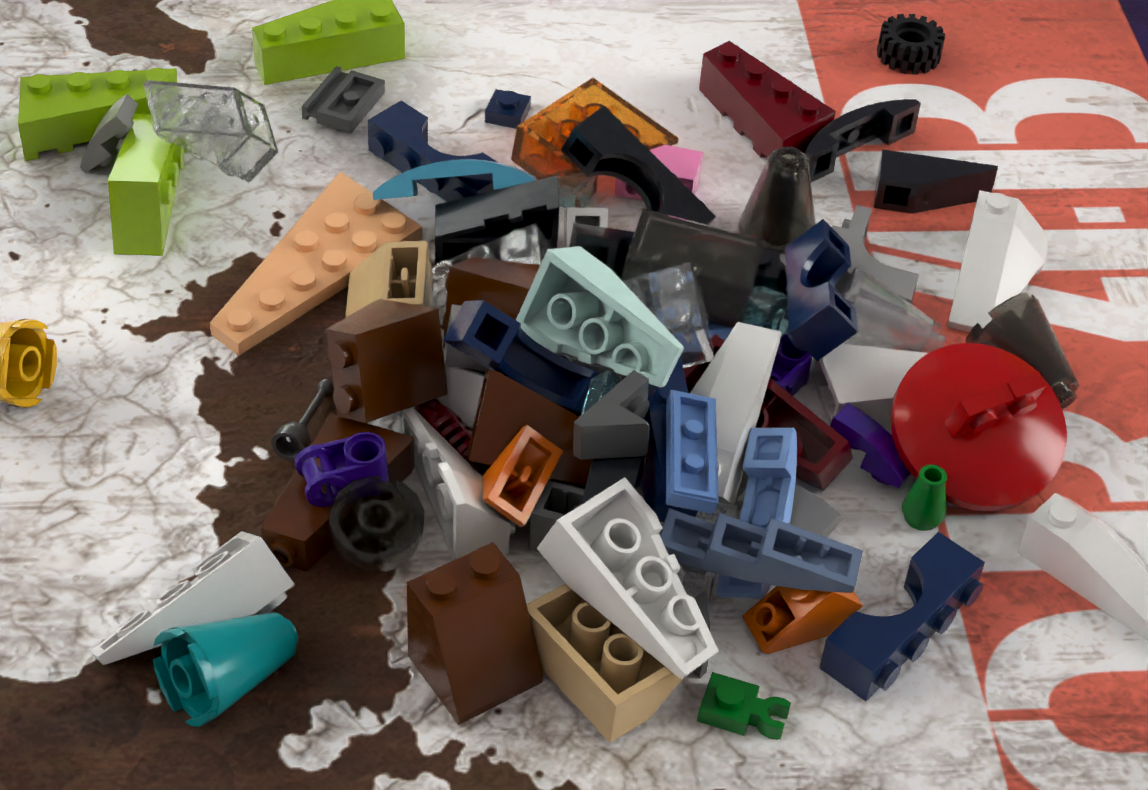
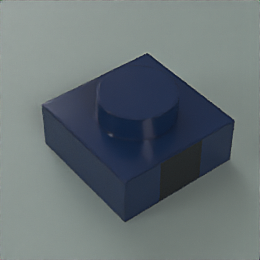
M495 89L485 109V123L521 130L531 109V96L509 90Z

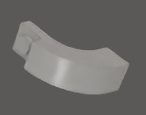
M856 205L851 220L844 219L842 227L832 225V228L849 245L851 267L842 275L834 288L856 309V313L874 322L904 330L912 306L919 274L890 267L879 262L869 254L864 243L872 208Z

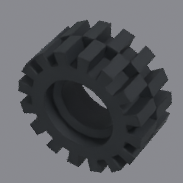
M897 14V19L891 16L888 18V21H884L882 24L877 56L881 58V62L884 65L890 63V69L901 68L900 73L906 74L907 70H911L912 75L919 74L920 69L923 73H927L930 71V68L934 70L940 62L945 40L943 28L941 26L936 27L937 22L934 20L926 22L927 17L922 15L920 19L915 18V14H909L908 18H905L904 14Z

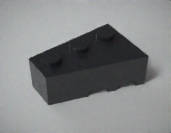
M558 175L435 205V267H449L471 257L541 265L547 249L557 248L560 208Z

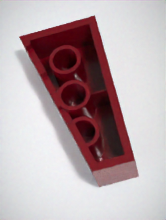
M727 41L703 54L699 90L722 116H729L734 121L733 128L740 136L745 134L753 142V150L760 158L767 157L771 162L770 169L777 177L804 162L805 152L809 143L822 128L834 120L836 111L731 41Z
M717 334L683 368L688 393H691L724 343V340ZM769 378L756 428H794L797 432L796 478L824 491L853 459L849 441Z

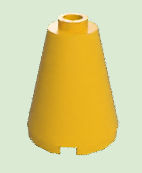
M34 319L0 322V401L15 407L28 408L37 405L42 400L38 399L37 396L43 388L50 389L57 367V347L54 339H47L43 330L48 329L45 323Z

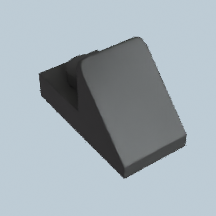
M633 370L574 422L573 455L580 460L640 457L648 453L649 424L644 420V417L650 406L648 401L649 378Z

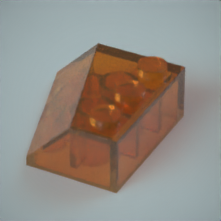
M592 77L517 126L511 160L526 172L535 176L537 180L582 172L560 149L574 127L603 105L649 150L663 145H676L679 138Z

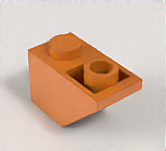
M776 586L742 617L762 652L771 654L829 636L851 614L860 610L863 605L854 590L852 593Z

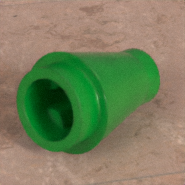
M926 465L920 469L918 478L901 505L905 521L917 530H932L946 518L947 474L944 469L937 465Z

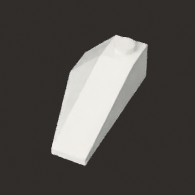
M624 477L559 518L537 549L569 588L682 680L712 658L719 650L695 598L687 595L677 574L681 567L675 554L669 555L659 535L663 528L656 513Z

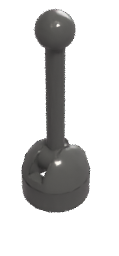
M323 379L318 383V393L299 422L291 421L283 424L273 436L271 441L272 447L283 459L295 461L298 453L310 446L311 436L306 426L325 396H329L334 392L331 380Z

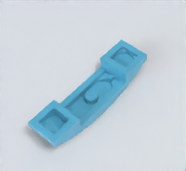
M475 159L441 161L419 166L393 177L373 191V200L418 195L417 180L492 173L493 188L503 189L536 181V177L521 169L499 162Z

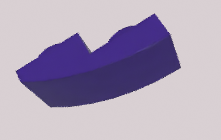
M849 403L833 417L830 427L849 441L851 449L861 450L866 453L859 468L869 472L877 482L884 485H893L900 489L911 473L901 460L892 435L870 416Z

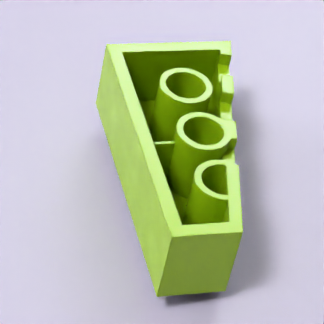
M331 0L252 28L255 66L264 85L331 73L336 66L341 67L343 71L405 59V23L392 0Z
M152 68L136 71L113 70L100 73L75 72L64 75L36 74L20 77L18 127L25 161L39 159L38 152L56 149L58 154L74 151L73 145L89 142L106 112L126 94L138 104L131 120H133L135 114L181 115L177 68Z
M135 114L132 120L134 124L126 134L108 178L114 254L163 256L180 169L184 167V153H188L190 148V134L188 129H183L182 115Z

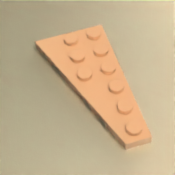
M340 171L210 322L211 335L240 356L348 287L350 271L385 242L421 240L422 226L384 200H373L372 192Z

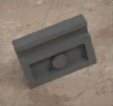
M336 66L301 106L302 119L308 120L309 117L317 119L318 124L352 133L385 93V80L352 70L347 74L342 72L341 67Z

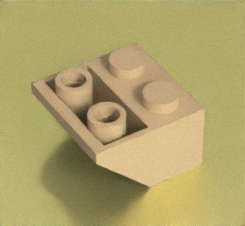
M385 242L352 269L349 276L345 318L379 299L431 307L433 272L428 242Z

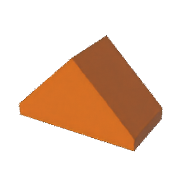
M525 425L482 476L483 501L518 526H524L555 469L563 450L530 426Z

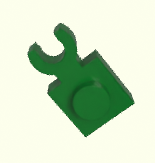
M712 672L698 711L697 722L743 736L746 734L748 725L757 727L763 736L779 740L782 737L785 723L773 720L770 716L787 719L791 703L781 697L757 698L760 686Z

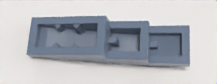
M669 508L662 525L663 529L660 532V537L668 554H675L680 564L750 582L802 590L852 593L856 586L863 550L774 518H770L766 529L722 513H719L715 524Z

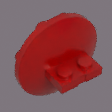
M959 343L944 346L926 354L905 374L897 387L891 405L890 422L892 437L897 452L906 468L915 479L918 478L920 469L926 465H937L944 469L947 474L946 501L962 508L976 511H1000L1019 506L1031 500L1054 478L1065 455L1067 444L1066 422L1063 410L1054 391L1041 376L1039 370L1036 371L1016 355L994 346Z

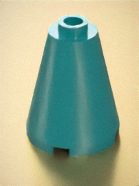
M275 612L173 627L162 631L155 638L154 646L161 643V656L153 659L154 670L159 686L173 711L176 712L184 709L192 717L184 722L190 726L201 727L212 722L295 655L298 634L295 626L289 619Z

